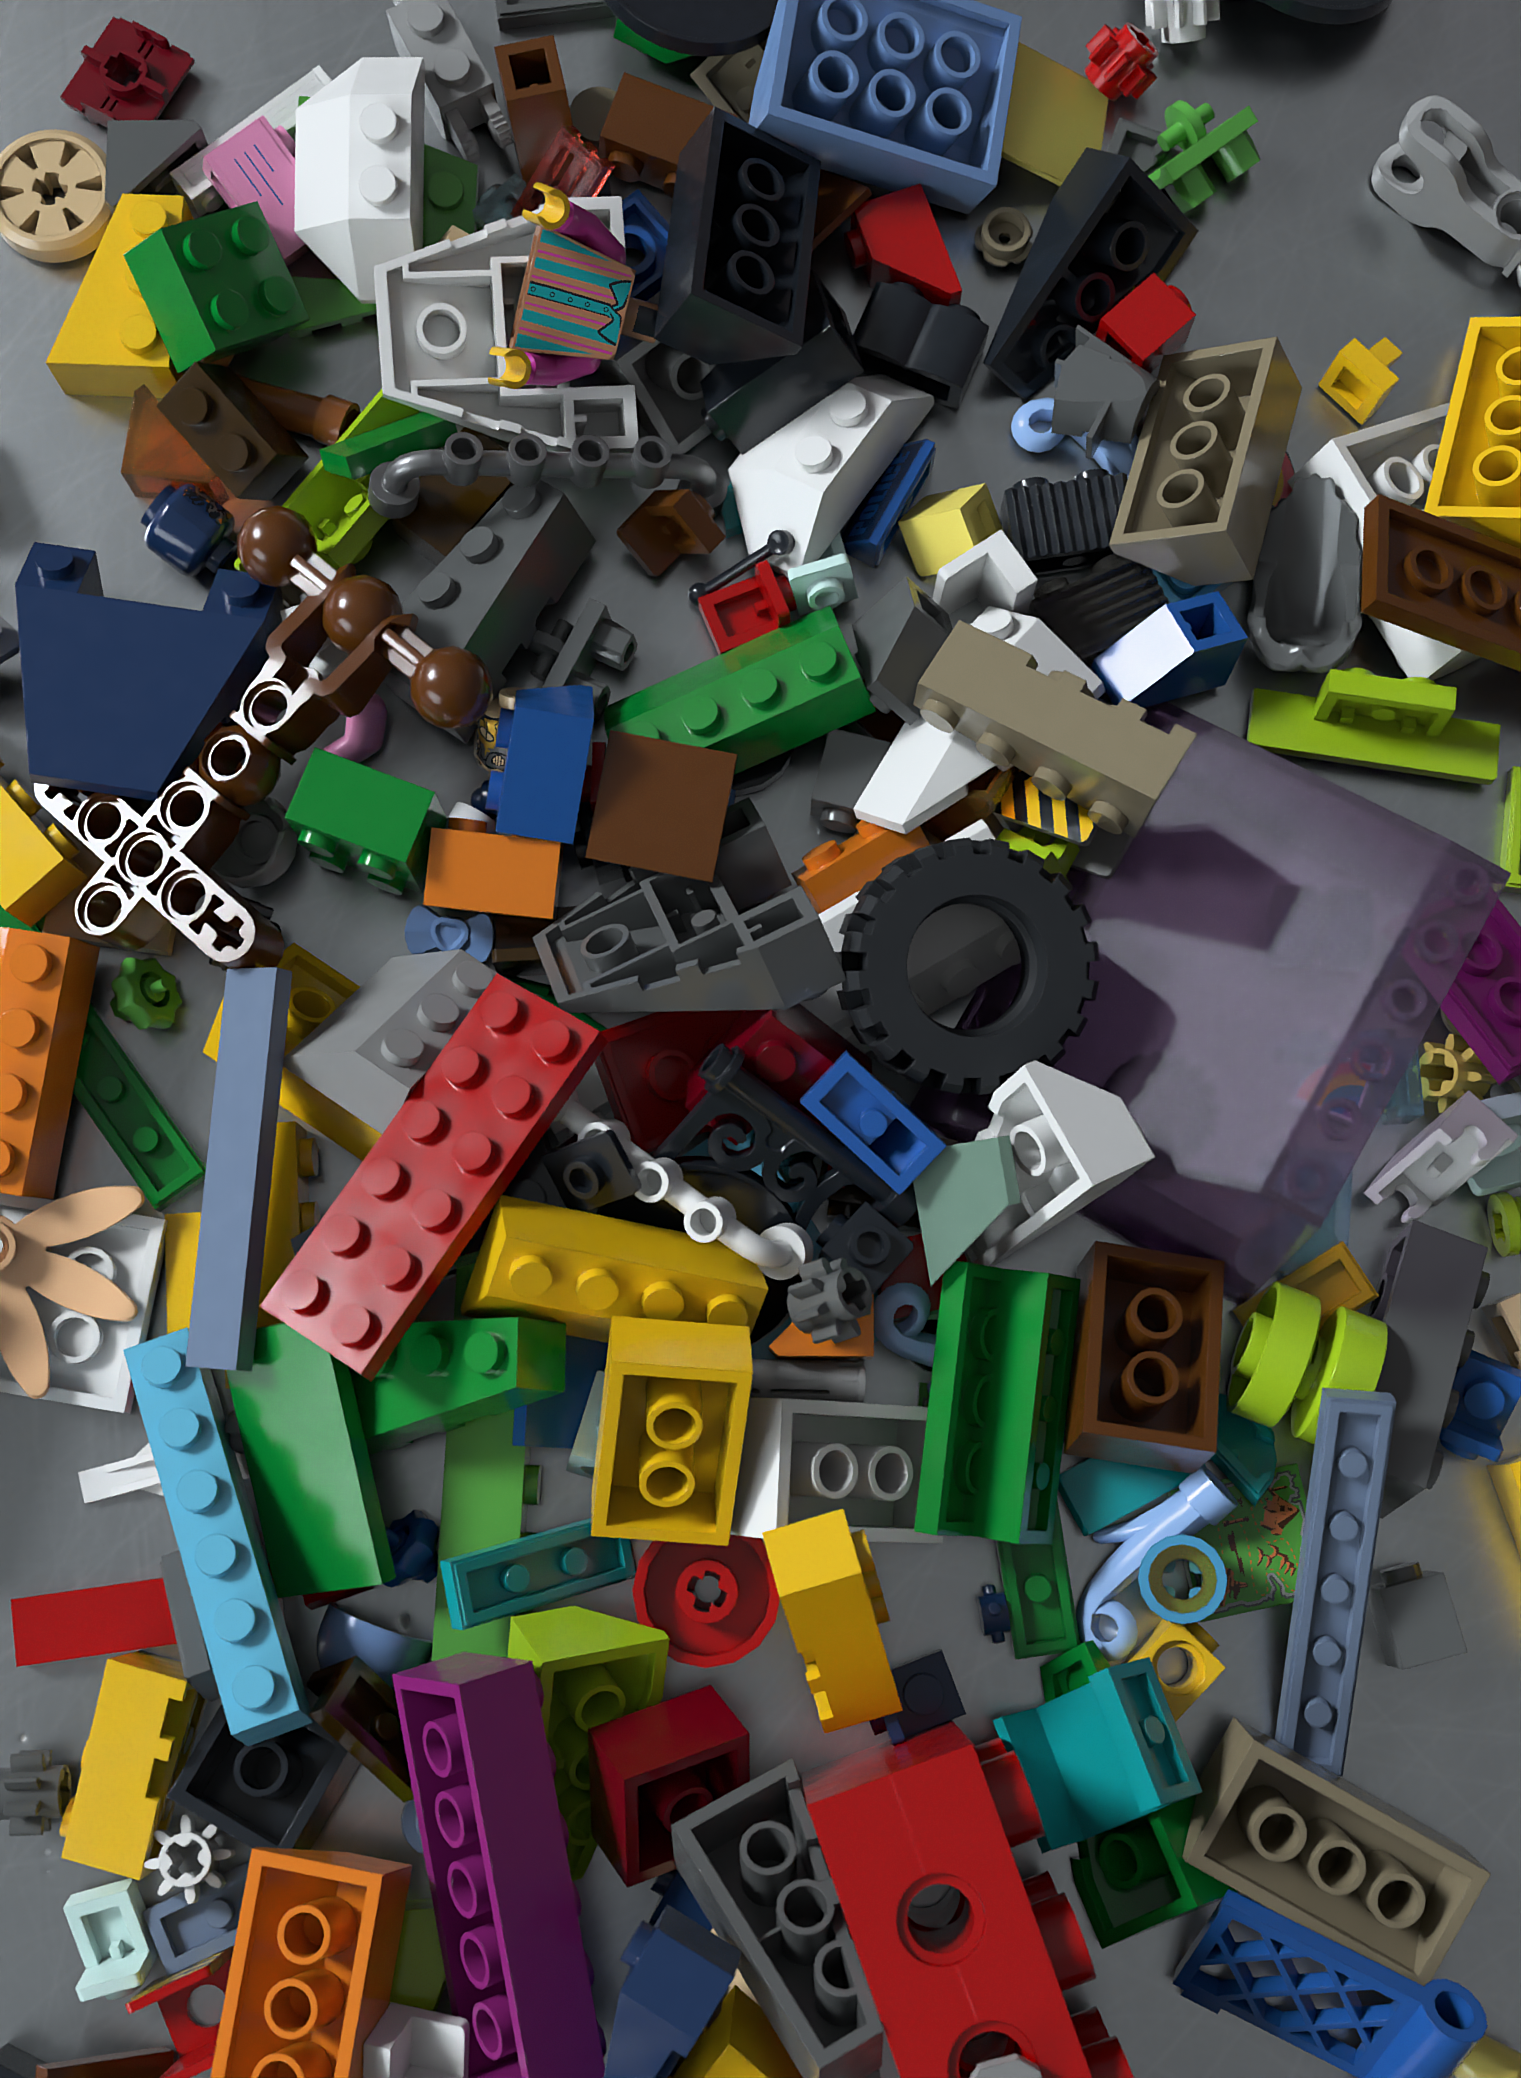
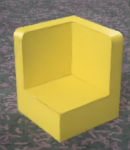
M986 483L925 496L898 521L917 574L922 577L937 574L940 568L999 530L1002 529L1003 531Z

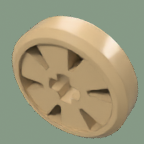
M59 129L36 131L22 136L8 145L0 153V235L5 242L15 251L30 259L49 263L72 261L96 250L113 216L105 201L106 154L96 143L83 135ZM61 187L66 196L64 198L56 197L55 204L47 205L43 195H52L53 188Z

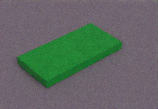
M283 1322L257 1327L252 1372L226 1370L277 1597L283 1598L381 1585L395 1579V1569L349 1366Z

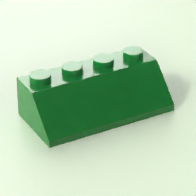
M828 605L608 705L604 709V722L608 739L610 730L737 754L735 775L876 712V709L869 700V693L834 612L831 606Z

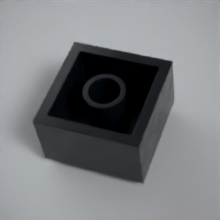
M221 1704L166 1797L251 1848L268 1847L311 1850L360 1762L315 1720L313 1723L248 1747L231 1736L223 1704Z

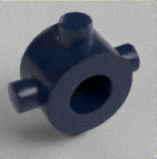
M986 1585L982 1587L983 1595L977 1596L983 1636L991 1635L993 1644H1000L1005 1642L1004 1633L1011 1631L1007 1602L1004 1592L996 1593L995 1585Z

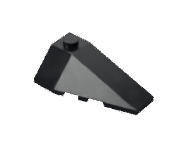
M1086 147L1050 202L983 364L1019 397L1023 399L1029 398L1055 375V362L1057 358L1065 361L1075 350L1076 328L1078 325L1094 334L1098 330L1101 318L1151 274L1155 273L1165 282L1199 230L1130 157Z

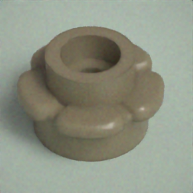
M1011 207L997 208L986 216L983 225L977 227L974 237L975 245L979 251L984 252L985 261L993 266L1006 267L1010 262L1019 264L1027 259L1033 244L1030 242V239L1033 237V229L1027 217L1021 211ZM1007 236L1010 241L1003 244L999 241V237Z

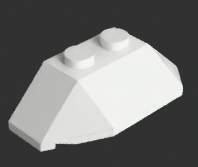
M362 57L296 108L294 232L362 304H376L373 266L423 248L425 60L423 57Z
M885 375L857 376L743 455L740 454L728 470L748 554L751 555L765 546L769 534L773 531L787 530L794 537V548L787 555H772L766 559L771 569L788 577L787 571L789 569L818 561L935 404L934 397Z

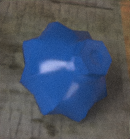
M413 1510L404 1518L393 1520L389 1528L385 1526L396 1574L395 1579L383 1584L390 1588L403 1585L411 1580H418L428 1584L437 1576L438 1555L436 1547L439 1528L433 1520L427 1519L422 1511Z

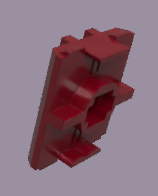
M113 17L93 48L85 45L81 50L84 61L60 98L69 108L86 116L89 122L96 126L101 124L107 127L110 120H157L195 61L190 57V53L173 44L170 46L166 37L135 21L131 23L121 17L120 19ZM135 72L140 75L136 83L130 81L127 87L123 86L129 74Z

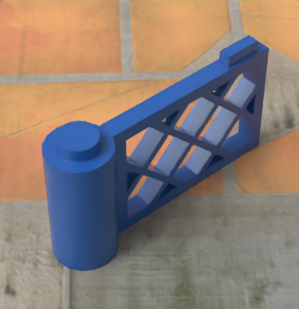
M1228 1889L1176 1967L1172 1982L1173 1985L1181 1988L1180 1995L1216 2014L1223 2009L1357 2078H1450L1482 2039L1487 2029L1486 2014L1480 2002L1468 1989L1459 1983L1448 1979H1434L1423 1986ZM1234 1919L1260 1932L1263 1940L1235 1942L1228 1925ZM1309 1957L1325 1965L1327 1972L1299 1974L1291 1958ZM1274 1960L1281 1974L1277 1976L1253 1977L1246 1962ZM1228 1964L1235 1979L1219 1980L1199 1970V1968L1206 1965ZM1375 1990L1393 1999V2002L1391 2004L1363 2006L1356 1991ZM1338 1992L1345 2007L1316 2009L1309 1994ZM1292 1996L1298 2011L1282 2012L1268 2005L1264 1998ZM1356 2028L1362 2043L1356 2049L1330 2036L1327 2030Z

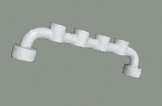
M574 1090L553 1120V1122H561L577 1134V1141L608 1129L613 1130L641 1181L642 1187L635 1193V1196L649 1203L662 1199L667 1201L685 1215V1230L695 1241L707 1243L718 1239L732 1251L757 1264L766 1276L776 1280H786L798 1275V1267L812 1261L813 1243L808 1233L802 1227L793 1223H781L766 1229L760 1235L756 1234L736 1219L735 1209L728 1200L722 1197L707 1198L683 1180L682 1170L674 1160L665 1157L654 1159L630 1141L629 1130L621 1121L617 1119L602 1120L580 1104L576 1090Z

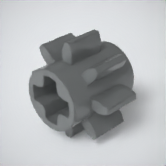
M823 1257L799 1266V1274L803 1282L789 1286L787 1298L788 1312L794 1325L800 1331L812 1334V1340L815 1344L830 1339L836 1344L861 1335L860 1326L856 1319L870 1315L872 1306V1291L864 1274L854 1267H848L847 1260L844 1257L828 1262Z
M52 1750L19 1751V1753L10 1755V1767L0 1768V1820H10L9 1836L43 1835V1832L51 1831V1818H63L66 1807L71 1799V1775L67 1765L51 1766Z

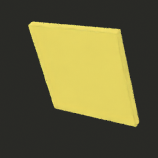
M1018 42L1001 157L1061 186L1086 147L1102 150L1108 98L1086 77Z

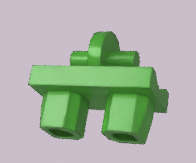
M1179 100L1165 110L1167 130L1157 136L1158 144L1166 152L1176 145L1183 151L1148 175V177L1160 190L1165 188L1170 198L1183 214L1216 192L1215 187L1200 164L1207 157L1212 156L1227 183L1261 160L1253 140L1247 132L1248 128L1258 122L1250 106H1247L1232 118L1227 119L1208 134L1205 124L1215 117L1214 111L1208 103H1203L1194 109L1187 102Z

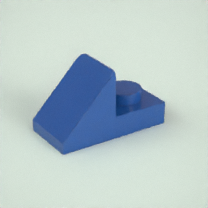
M847 1050L800 1099V1103L899 1195L947 1146L895 1091L891 1092Z

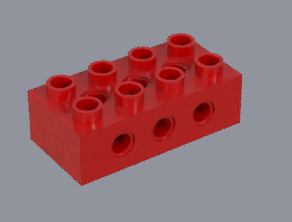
M953 1720L905 1737L906 1742L893 1746L889 1740L801 1773L806 1805L900 2078H969L978 2063L1016 2053L1037 2064L1042 2078H1134L1116 2035L1109 2036L1098 2008L1094 2006L1070 2015L1062 1991L1096 1979V1973L1071 1904L1065 1892L1058 1894L1049 1872L1044 1871L1021 1880L1010 1848L1043 1837L1045 1833L1020 1762L1014 1751L1007 1753L1000 1737L974 1746ZM933 1884L951 1885L943 1900L934 1906L917 1908L910 1905L914 1896L927 1886ZM990 2031L989 2034L979 2040L969 2041L980 2033Z

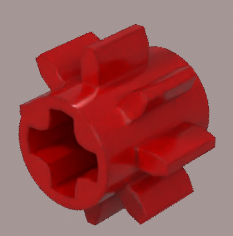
M1127 22L1120 30L1116 26L1111 29L1105 24L1085 46L1091 53L1088 57L1091 62L1085 67V74L1091 83L1112 101H1116L1122 94L1127 98L1131 94L1135 99H1138L1158 78L1151 70L1154 67L1152 62L1159 55L1158 51L1150 39L1132 23Z

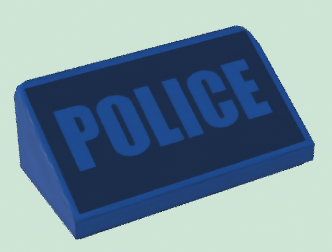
M923 439L904 444L857 507L841 535L847 555L872 568L875 565H879L900 528L898 521L911 509L933 470L936 453L935 442Z

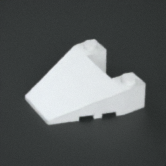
M622 196L568 198L574 204L595 214L625 248ZM545 203L541 204L539 209L532 211V213H540ZM522 215L507 221L503 218L484 225L483 230L451 242L449 239L373 266L382 393L384 398L508 443L519 434L529 433L539 437L545 443L547 451L571 452L572 445L578 437L582 435H595L606 442L610 453H633L635 444L639 440L635 385L570 387V381L556 386L524 385L521 388L511 389L488 383V377L500 378L506 369L504 357L490 355V349L495 346L510 348L508 346L535 228L539 225L527 221Z

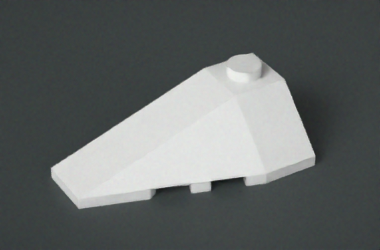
M988 606L971 624L994 637L1032 654L1038 662L1036 671L1048 676L1051 671L1063 672L1066 670L1086 680L1088 688L1097 700L1105 692L1103 681L1039 618ZM920 716L911 726L906 722L904 723L853 809L858 819L907 834L967 796L969 790L968 783L994 766L1004 772L1014 765L1010 763L1009 766L1004 767L991 762L979 753L975 746L976 742L956 730L952 733L943 732L930 725Z
M1035 1060L1023 1065L994 1091L988 1106L994 1113L989 1127L977 1133L975 1141L1010 1135L1021 1203L1009 1205L963 1252L967 1262L993 1267L1124 1181L1155 1157L1145 1140L1141 1126L1132 1118L1121 1097Z

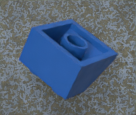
M572 685L516 690L514 709L501 708L495 747L507 749L504 772L491 770L485 809L497 810L495 832L573 844L594 723L593 687Z

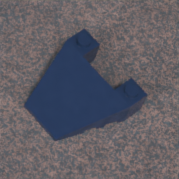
M34 542L15 582L28 767L31 783L156 801L169 785L183 775L182 772L187 766L190 767L198 758L205 745L204 739L219 722L227 725L232 719L229 717L233 710L239 711L238 701L244 696L248 687L261 672L265 662L270 658L265 649L267 638L283 622L280 613L281 610H284L281 587L276 588L262 584L252 579L247 572L218 569L202 611L104 597L96 551Z
M678 1869L655 1878L650 1889L660 1896L649 1923L644 1920L641 1921L620 1958L622 1962L630 1966V1969L619 1993L604 2078H668L680 2056L682 2055L686 2058L735 1977L742 1951L710 1932L713 1928Z

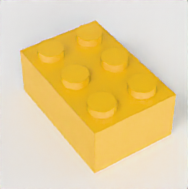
M611 1316L592 1483L591 1536L728 1546L753 1376L750 1330L748 1326Z

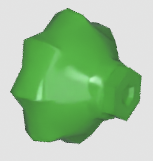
M126 957L120 965L117 977L111 982L112 991L115 996L109 1003L115 1017L125 1021L130 1020L139 1030L150 1027L158 1029L171 1027L174 1022L175 1012L181 1007L183 1001L176 990V976L164 970L156 958L149 957L140 960Z

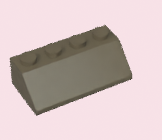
M1278 337L1163 356L1157 376L1160 380V388L1156 396H1153L1147 410L1109 546L1113 553L1193 586L1253 580L1302 390Z
M1235 1717L1232 1719L1201 1774L1199 1784L1203 1792L1196 1794L1182 1856L1185 1862L1274 1912L1423 1986L1433 1979L1491 1875L1460 1844Z

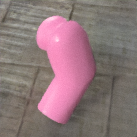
M374 694L359 715L351 718L346 717L345 735L322 750L356 763H360L376 753L383 745L387 710L384 700L378 694Z

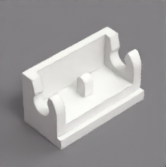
M1468 1090L1399 1150L1366 1189L1364 1194L1378 1205L1394 1194L1395 1190L1403 1193L1407 1197L1410 1207L1403 1212L1401 1222L1410 1224L1413 1220L1417 1221L1432 1204L1435 1206L1440 1204L1509 1147L1519 1135Z

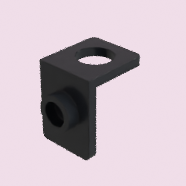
M611 1129L577 1141L578 1135L573 1133L540 1157L568 1209L586 1212L633 1195L642 1187L641 1181L616 1133Z

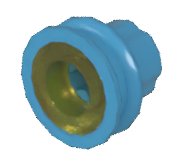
M1185 1534L1167 1536L1153 1544L1141 1560L1138 1574L1141 1595L1150 1610L1162 1619L1178 1624L1199 1622L1214 1613L1224 1599L1227 1585L1225 1566L1216 1550L1202 1539ZM1177 1561L1189 1562L1190 1573L1201 1575L1202 1580L1201 1587L1191 1588L1188 1599L1184 1600L1175 1598L1174 1588L1163 1586L1162 1581L1163 1573L1174 1572Z

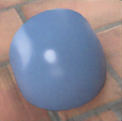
M330 1602L317 1634L316 1653L320 1669L357 1655L395 1691L392 1674L429 1663L432 1656L433 1641L405 1636L375 1626L338 1608L337 1604Z

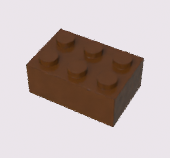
M1101 1241L1094 1242L1077 1266L1076 1278L1081 1279L1067 1402L1064 1454L1192 1474L1216 1453L1225 1261Z

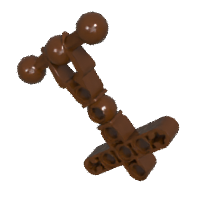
M278 505L261 508L245 520L237 536V555L252 579L276 588L295 585L307 597L267 638L265 649L270 658L265 662L261 672L246 690L241 700L240 710L238 712L233 710L229 715L239 725L221 728L207 740L199 755V773L187 766L182 772L186 776L169 785L147 812L130 797L34 783L35 796L40 804L105 862L83 888L76 900V922L83 931L122 950L135 951L145 947L169 920L207 956L231 969L277 967L283 957L285 946L282 934L275 925L211 868L234 841L239 832L240 821L242 819L247 821L251 816L243 807L258 804L273 792L281 777V759L292 766L297 760L294 755L309 748L340 715L349 718L359 715L393 666L410 679L411 699L422 718L440 728L452 730L470 727L485 715L493 699L490 672L478 655L455 646L434 649L414 633L419 618L413 613L403 614V606L399 596L390 584L364 574L357 576L356 568L351 563L336 570L318 555L316 534L304 515ZM329 637L337 649L350 655L324 680L322 674L316 669L309 667V665ZM287 708L284 717L275 724L279 714ZM245 758L244 765L235 774V769L237 768L238 764ZM79 792L88 798L82 802L78 797ZM204 808L201 818L194 824L197 814ZM120 823V827L118 828L117 832L113 835L116 826ZM163 858L161 866L154 873L155 866ZM205 895L202 907L195 913L196 904ZM121 908V913L118 919L113 923L114 916L116 915L117 911ZM235 927L240 929L239 934L244 939L242 944L236 938L229 935Z

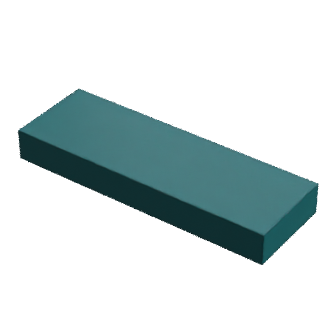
M591 1518L440 1561L452 1629L458 1630L469 1629L635 1578L636 1575L631 1539L591 1536Z

